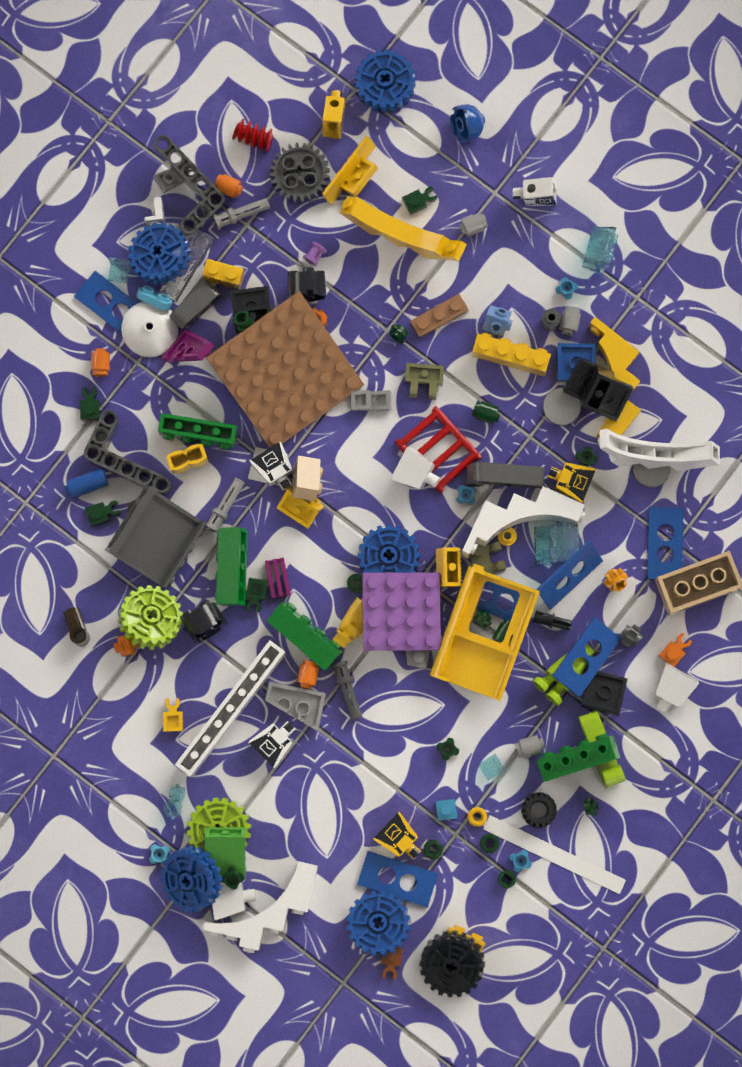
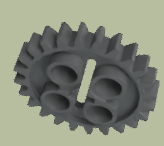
M296 143L295 148H292L289 144V150L286 151L284 148H281L282 155L276 153L278 160L272 159V163L275 166H270V171L273 172L269 174L270 178L273 179L271 185H277L274 188L275 192L280 191V197L286 195V201L293 198L294 203H296L297 199H300L303 204L304 198H307L311 202V196L317 199V192L323 193L322 187L328 186L327 182L324 181L330 180V176L327 175L330 173V168H326L329 165L328 161H323L325 159L324 154L319 156V149L313 151V145L307 149L306 143L302 147H299V144ZM307 160L313 162L311 166H305L303 163ZM287 162L295 164L292 168L285 167ZM299 170L302 171L301 176H298ZM312 178L315 180V182L310 185L305 183L306 179ZM289 180L296 181L294 186H288L286 183Z

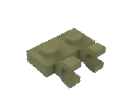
M406 363L405 383L410 384L409 398H417L418 384L429 385L428 399L436 400L437 386H443L444 366Z
M500 541L485 547L478 544L474 555L470 554L472 566L473 563L483 566V571L491 574L495 571L505 570L504 560L491 564L489 553L502 551Z

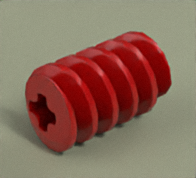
M242 118L235 127L232 140H235L237 137L238 142L241 143L244 140L245 145H249L252 141V147L255 148L259 144V150H263L266 146V152L268 153L274 135H272L271 128L266 133L265 126L258 130L257 123L253 128L251 127V121L244 125V119Z

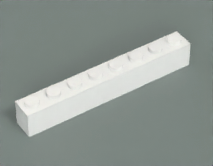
M269 640L175 765L190 777L194 776L286 655L284 650Z

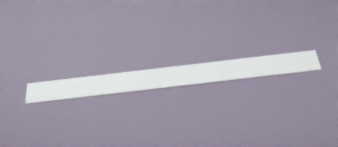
M489 815L483 828L500 838L620 894L625 884V879Z

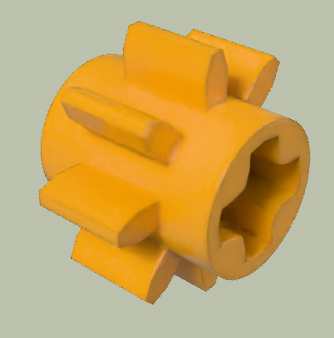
M612 568L605 574L606 580L603 583L611 592L614 590L621 591L627 586L626 580L629 577L621 568L618 570Z

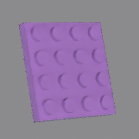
M362 573L363 651L439 650L441 645L440 573Z

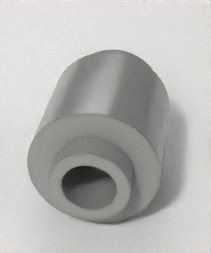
M477 213L461 219L459 228L462 235L466 234L467 237L484 231L485 228H488V224L484 214Z
M567 306L562 311L559 330L562 331V334L573 336V333H577L581 318L580 309Z
M537 735L520 739L519 742L515 743L519 758L524 757L525 759L542 754L541 750L545 749L542 738L538 739Z

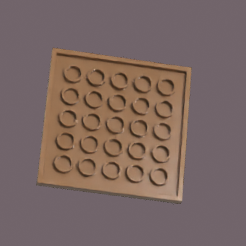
M297 291L254 322L253 325L247 327L243 332H240L205 357L269 448L280 441L283 444L351 395V391H356L364 385L300 291Z

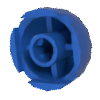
M462 104L452 108L454 114L450 115L451 127L454 135L458 134L460 138L458 141L466 143L478 138L484 128V115L475 106L469 104Z

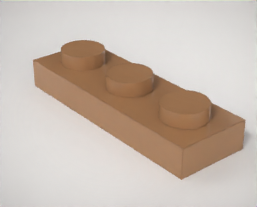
M457 294L412 319L410 324L420 339L468 312L469 309L460 294Z

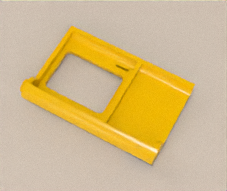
M473 563L472 567L468 566L430 676L501 701L540 591L483 571V566ZM488 581L518 591L520 594L505 638L501 643L469 631L482 590Z

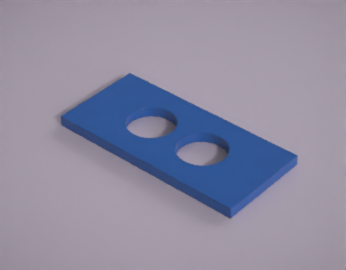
M97 271L91 274L74 295L78 301L121 334L123 319H116L113 316V308L118 304H124L130 309L138 304ZM101 291H107L112 295V301L107 306H100L96 303V296Z
M649 507L647 579L655 580L659 576L682 568L684 508ZM666 524L673 528L674 536L671 540L663 541L658 537L657 530L661 525ZM667 546L672 549L674 556L670 562L663 563L659 561L657 551L660 547Z
M588 541L536 589L540 591L539 596L549 610L557 605L603 562L592 542ZM583 561L581 571L577 574H572L575 564ZM567 576L566 584L561 589H556L558 580Z
M489 581L486 582L485 585L490 586L493 590V597L488 601L479 599L476 608L485 610L487 613L503 620L511 621L520 596L519 592ZM459 588V590H458V592H457V595H456L455 599H457V597H458L460 588ZM501 594L512 596L514 605L510 609L504 610L498 606L497 598Z
M593 617L552 676L576 696L580 697L621 638L597 618ZM592 639L598 641L601 647L600 653L595 657L589 656L585 650L587 642ZM578 657L584 658L588 663L587 671L581 675L573 670V662Z
M367 851L357 885L378 892L385 891L388 895L392 893L397 898L428 907L438 873ZM383 867H391L395 871L396 878L391 884H383L378 878V873ZM405 874H412L417 879V886L412 891H405L400 886V879Z

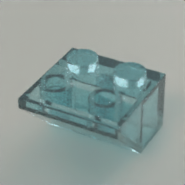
M616 227L592 228L582 264L583 268L604 273L605 267L609 268L614 253L610 250L614 251L619 235L615 234Z
M562 522L534 527L535 565H563L579 550L578 524Z

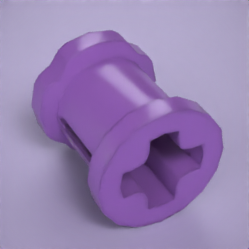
M313 241L311 249L303 256V259L317 267L318 260L327 250L322 245Z

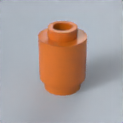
M219 174L214 183L222 194L231 198L239 197L243 190L240 180L226 174Z
M97 348L95 352H91V372H93L95 377L108 376L110 371V353L106 352V349Z
M303 660V663L300 664L297 683H300L302 688L311 689V686H316L319 668L314 661Z

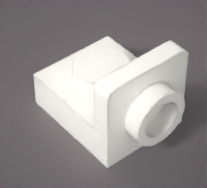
M154 197L151 211L152 215L155 216L144 217L146 225L150 227L152 223L156 222L160 225L161 222H165L163 200L161 197Z

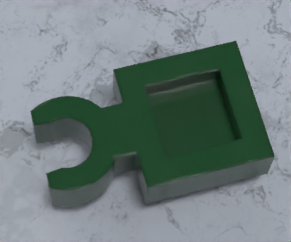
M433 187L426 188L422 194L418 189L402 197L410 215L427 208L426 202H435L437 200V195L433 197L428 196V193L433 191Z
M83 387L82 393L86 400H80L81 421L99 420L100 400H95L98 391L96 387H93V393L89 395L87 394L86 387Z
M111 501L106 507L101 502L85 508L91 527L110 521L109 515H120V510H112V507L117 505L118 502Z
M248 578L246 597H250L251 601L247 604V611L251 610L252 604L257 605V612L262 610L260 599H266L268 580Z

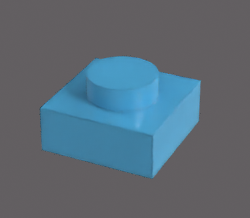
M455 799L436 801L438 821L457 818Z

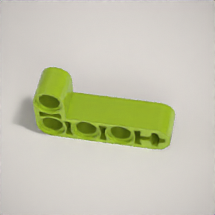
M597 711L578 717L586 740H589V743L596 741V736L606 733ZM616 759L596 765L605 788L626 781L623 770L618 765Z

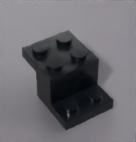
M268 286L230 291L233 317L236 313L246 310L249 312L250 318H253L254 322H256L272 310ZM234 324L236 334H239L240 331L237 330V325Z
M579 357L563 388V392L580 399L583 408L617 422L634 388L616 379L614 371Z

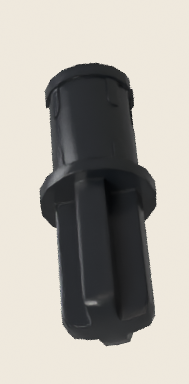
M536 610L533 619L534 623L550 626L549 628L556 627L569 631L572 626L571 620L557 617L554 613L552 615Z

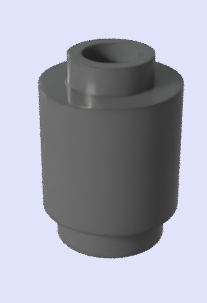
M555 309L546 310L541 318L542 328L546 331H555L561 321L560 313Z

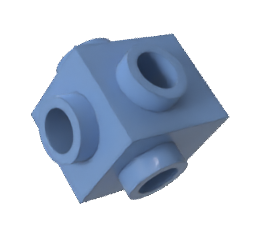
M490 305L482 330L494 336L503 337L505 331H510L513 320H510L512 312Z

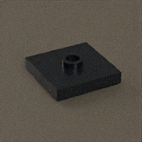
M598 671L584 691L581 707L619 716L628 678Z

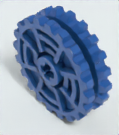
M385 49L384 53L377 50L375 55L368 54V59H362L361 67L357 66L355 86L356 93H359L360 101H364L367 108L372 106L375 112L380 109L382 113H386V110H390L392 113L395 112L397 107L402 109L403 103H409V97L413 96V90L416 85L415 71L411 68V62H406L404 55L398 56L397 51L389 53V49Z
M155 222L152 223L151 227L146 225L143 231L137 232L138 236L131 240L133 245L128 247V250L131 252L128 255V259L132 261L130 265L139 278L145 279L144 281L148 284L152 281L156 286L159 283L167 285L168 281L173 283L176 281L175 278L177 276L181 278L183 276L182 271L188 269L187 262H191V257L188 254L192 253L191 248L188 247L190 244L181 230L175 229V226L172 224L167 226L165 222H161L158 225Z
M387 524L386 528H382L380 525L377 526L376 531L371 529L368 537H363L362 541L364 544L359 545L361 553H358V560H361L359 567L364 569L363 573L416 572L414 568L419 566V562L416 560L420 559V553L417 552L419 545L418 543L414 544L415 537L413 535L409 536L408 530L404 529L402 531L398 525L395 528H391V524ZM391 552L394 558L391 557V561H387V557H383V555Z
M186 846L181 848V851L177 850L167 856L168 860L163 862L165 867L160 872L163 874L160 880L164 883L162 889L164 892H167V899L172 900L175 907L180 906L181 911L187 910L188 913H192L194 911L199 912L202 908H207L216 902L215 899L220 897L218 891L222 890L220 881L223 879L219 875L220 867H216V860L210 858L208 851L204 853L201 847L195 849V846L188 848Z
M371 891L369 896L365 893L362 895L363 899H356L354 901L356 906L349 909L351 916H347L346 919L350 924L346 926L348 933H351L349 937L352 942H355V947L358 950L362 948L363 953L366 955L369 952L372 954V957H377L378 954H381L382 957H387L388 952L393 955L396 953L395 949L397 947L401 949L403 947L402 942L408 940L407 932H411V927L408 924L411 922L410 915H406L408 909L406 906H402L403 903L400 898L395 900V895L392 893L386 895L385 891H381L380 894ZM379 920H382L383 926L376 928L375 921L379 922Z

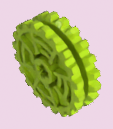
M147 585L146 589H143L141 586L138 587L137 592L132 590L129 593L130 596L125 597L118 613L120 615L118 623L122 624L120 631L126 633L124 638L126 640L131 639V644L134 646L139 644L141 649L149 647L150 650H154L155 646L161 649L164 643L169 645L171 639H175L182 625L181 617L183 612L179 611L181 605L175 602L176 597L174 595L170 596L168 590L161 591L159 586L153 589L151 585Z
M216 797L213 798L212 802L205 800L203 806L198 805L196 807V813H191L192 821L187 823L190 826L187 835L191 836L189 843L190 845H195V849L201 847L205 853L206 827H217V824H220V827H246L245 847H247L246 839L251 838V833L248 832V829L252 827L251 824L247 823L249 819L248 814H243L245 809L241 806L237 807V802L231 801L229 803L227 798H223L220 801Z

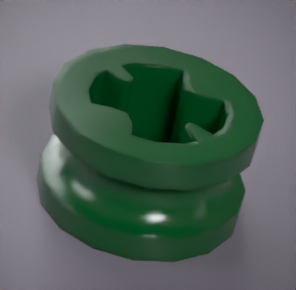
M506 870L499 874L498 882L502 887L510 888L515 884L516 876L512 871ZM506 873L508 876H512L513 879L509 885L501 880Z

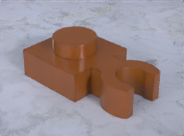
M397 947L395 949L396 953L393 955L388 952L387 957H382L381 964H387L382 972L383 978L386 977V972L388 971L393 972V980L397 978L395 966H401L403 947L401 949Z

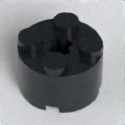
M306 267L301 272H287L289 297L300 291L308 302L325 299V271H314V268Z
M209 600L200 603L199 608L194 611L188 610L182 615L184 618L182 623L194 643H198L197 639L202 638L204 641L222 630L220 627L222 624L224 626L227 625L216 603H210Z

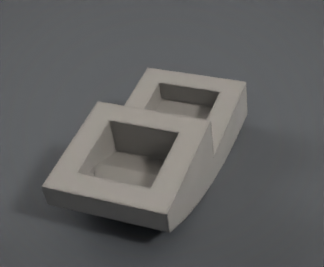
M351 391V410H392L391 391Z

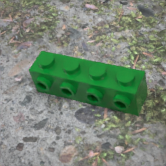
M161 413L158 433L165 440L173 441L174 438L181 439L183 443L192 444L195 441L200 442V444L206 447H211V444L219 445L218 448L230 450V447L235 448L238 428L237 425Z
M241 527L219 528V533L216 537L218 543L216 561L218 565L215 574L217 582L215 600L217 605L245 606L247 529Z
M280 603L266 621L324 671L328 670L343 652L340 649V644L333 639L329 640L325 636L326 633L319 627L315 628L311 624L312 621L306 615L302 614L301 616L292 603Z
M605 733L596 736V741L590 743L588 739L577 742L578 747L572 749L568 745L559 748V753L553 754L550 751L541 754L542 758L537 760L543 782L621 758L614 736L607 737Z

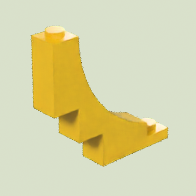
M347 196L342 203L340 214L371 235L385 237L398 247L411 248L424 258L459 261L467 245L463 241L449 240L444 235L433 233L398 220L371 206L359 197Z
M594 317L589 324L590 331L595 336L602 337L597 347L603 354L609 370L614 371L616 379L633 386L634 391L639 385L640 380L627 371V368L636 359L639 351L598 318ZM628 400L617 422L607 418L600 430L608 429L622 435L641 410ZM600 431L598 432V434H597V436H596L598 439H599V437H600Z

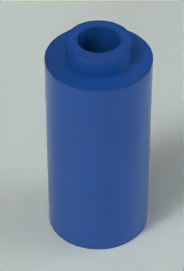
M103 468L66 481L67 485L64 488L67 496H72L74 499L109 486Z

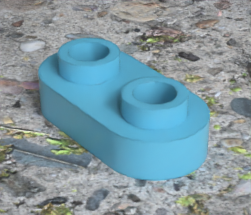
M143 286L138 289V299L158 309L170 310L172 300L169 299L168 295L159 294L150 286Z

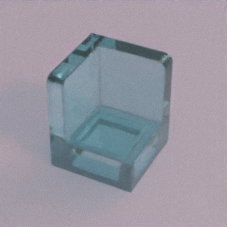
M110 257L109 262L111 266L108 280L128 284L131 267L129 261Z
M496 754L478 764L487 781L505 771Z

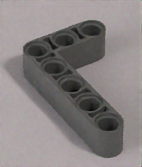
M160 135L155 139L153 149L202 200L179 224V229L184 235H191L222 206L224 195L169 137ZM164 140L167 143V148L160 149L157 146V142ZM172 154L179 155V163L171 161L170 157ZM185 168L193 170L192 177L185 176ZM202 181L206 184L207 188L205 191H200L197 188L198 182ZM212 195L219 197L220 202L218 205L211 203L210 197ZM198 208L205 209V218L197 215ZM185 221H190L193 224L191 231L185 230L183 226Z
M107 410L103 412L84 449V456L87 461L143 488L145 485H148L163 496L169 494L172 486L168 478L107 450L119 427L120 420L114 411ZM109 416L115 417V421L112 424H106L105 422ZM105 433L106 439L101 442L98 441V435ZM97 450L98 456L93 459L89 458V453ZM109 458H114L115 464L110 467L107 466L106 461ZM126 466H132L133 470L130 474L123 473V469ZM143 474L150 475V479L147 482L140 481ZM160 482H166L167 487L164 490L157 488Z

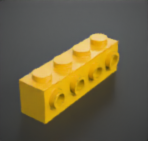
M488 333L477 334L472 357L545 377L551 354L547 353V350L542 348L535 350L529 348V345L524 343H518L517 345L511 343V340L506 338H500V340L492 338L493 335Z

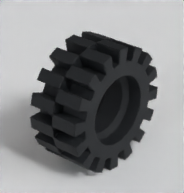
M536 792L526 797L522 803V817L532 827H546L554 821L557 814V806L550 795ZM537 802L543 803L547 809L545 816L542 818L535 817L531 811L532 806Z

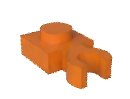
M684 633L677 637L676 644L670 641L658 655L664 662L673 667L686 654L682 649L687 648L692 643L691 639L686 644L682 643L681 638L684 636Z

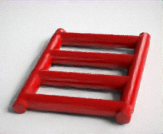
M435 406L429 416L402 439H397L394 443L404 454L407 444L438 418L445 427L417 450L424 455L449 432L457 439L452 446L432 462L435 465L432 472L462 446L470 455L438 482L435 489L441 494L448 483L472 462L480 460L482 456L446 415Z

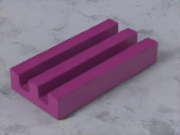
M284 557L266 560L265 564L272 599L290 596L291 592ZM277 563H281L286 587V592L284 593L282 592ZM271 564L274 565L279 594H275L270 569Z

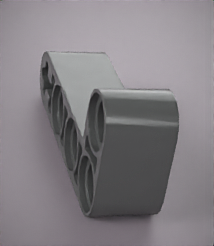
M475 462L467 466L466 485L480 487L487 484L542 488L544 486V468Z

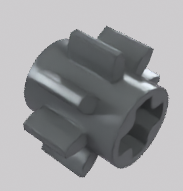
M635 624L632 627L627 625L619 635L623 639L621 644L627 648L630 645L636 647L643 637L639 633L642 629Z

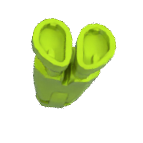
M586 644L585 650L589 656H592L595 651ZM567 654L546 670L548 674L546 677H535L532 680L536 688L542 693H545L554 681H557V684L545 694V697L556 706L562 703L560 693L563 690L568 692L569 689L552 675ZM582 657L576 658L573 662V670L581 675L588 664L587 661Z

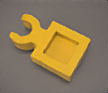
M166 698L165 705L168 708V712H163V732L183 731V712H177L180 706V699L176 698V704L171 706L169 698Z

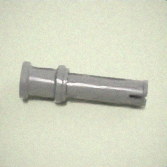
M267 198L234 210L233 208H228L226 212L213 214L217 229L220 230L223 226L236 224L237 220L270 209Z
M234 477L219 506L212 510L213 514L205 525L207 529L216 534L219 533L220 526L228 518L227 513L236 500L243 485H245L242 480Z

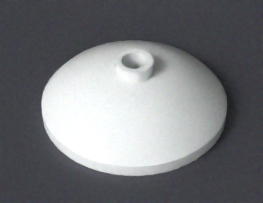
M140 302L131 307L125 314L121 327L122 336L128 348L143 357L163 355L178 336V325L169 317L172 311L158 309L146 302ZM152 324L153 328L151 330H148L146 328V325Z

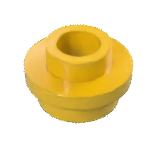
M511 527L498 534V540L504 546L514 544L517 539V533ZM510 533L511 538L505 539L504 534Z
M480 807L472 808L468 813L469 823L475 827L485 824L487 820L485 810ZM475 813H479L481 815V819L479 821H476L473 816Z

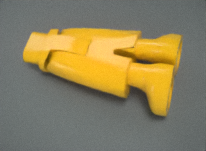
M358 597L348 609L339 629L336 630L337 634L333 637V640L343 648L363 634L362 599Z

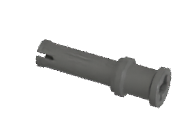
M343 661L331 665V668L335 671L336 683L338 686H341L350 719L354 720L363 716L351 683L353 676H350L347 667L348 661ZM348 692L350 693V696H351V699H352V702H353L354 709H353V707H352V704H351V701H350Z

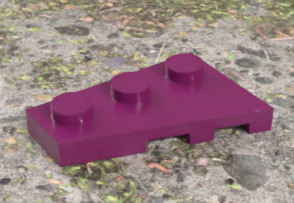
M185 329L161 358L165 362L202 361L210 354L214 345L210 341Z

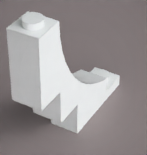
M544 486L536 502L514 493L507 510L485 500L461 556L468 559L470 554L474 555L478 544L485 547L499 533L520 523L549 520L566 523L575 527L577 522H582L586 512L583 511L585 504Z

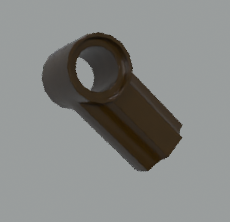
M72 607L63 612L71 641L80 647L87 645L90 641V635L87 632L80 608ZM79 632H83L84 638L81 641H76V635Z

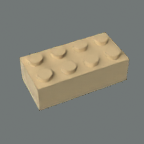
M730 551L672 571L655 579L668 616L742 589V581Z

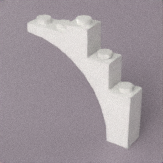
M608 429L600 430V437L598 439L600 449L608 453L610 461L619 467L640 463L648 469L670 466L676 471L720 465V446L713 441L658 443L624 437Z
M298 861L294 876L287 889L265 911L252 918L238 922L215 923L205 921L202 930H206L207 935L218 937V933L226 935L225 939L237 941V938H241L239 946L243 947V951L254 953L255 950L260 949L264 927L268 928L267 932L274 934L284 931L289 908L292 909L291 913L303 915V912H308L318 866Z

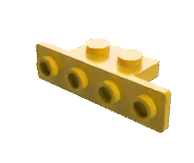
M365 136L340 171L337 172L334 179L325 188L322 195L328 203L333 204L342 191L357 197L377 171L378 167L376 164L366 160L375 149V145L370 137Z

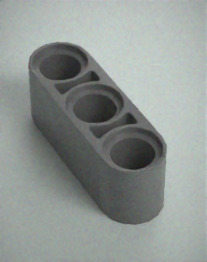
M206 281L175 308L169 317L182 330H185L220 299L222 293L209 281Z

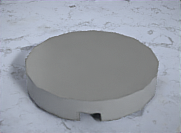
M557 388L546 396L543 402V412L550 423L566 426L572 424L578 418L581 412L580 399L564 393L563 388Z
M640 463L632 465V472L637 482L651 488L662 485L668 479L671 471L670 466L648 469Z

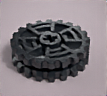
M453 930L451 934L448 931H443L441 936L439 934L434 935V939H430L423 949L419 966L422 967L420 974L425 976L424 982L431 985L430 989L432 991L438 990V995L442 996L445 993L449 998H452L453 994H456L457 997H462L463 992L469 994L471 988L475 989L478 986V982L482 979L485 962L483 961L485 957L484 952L479 951L481 946L480 944L475 945L473 937H466L467 933L463 932L460 935L457 933V930Z

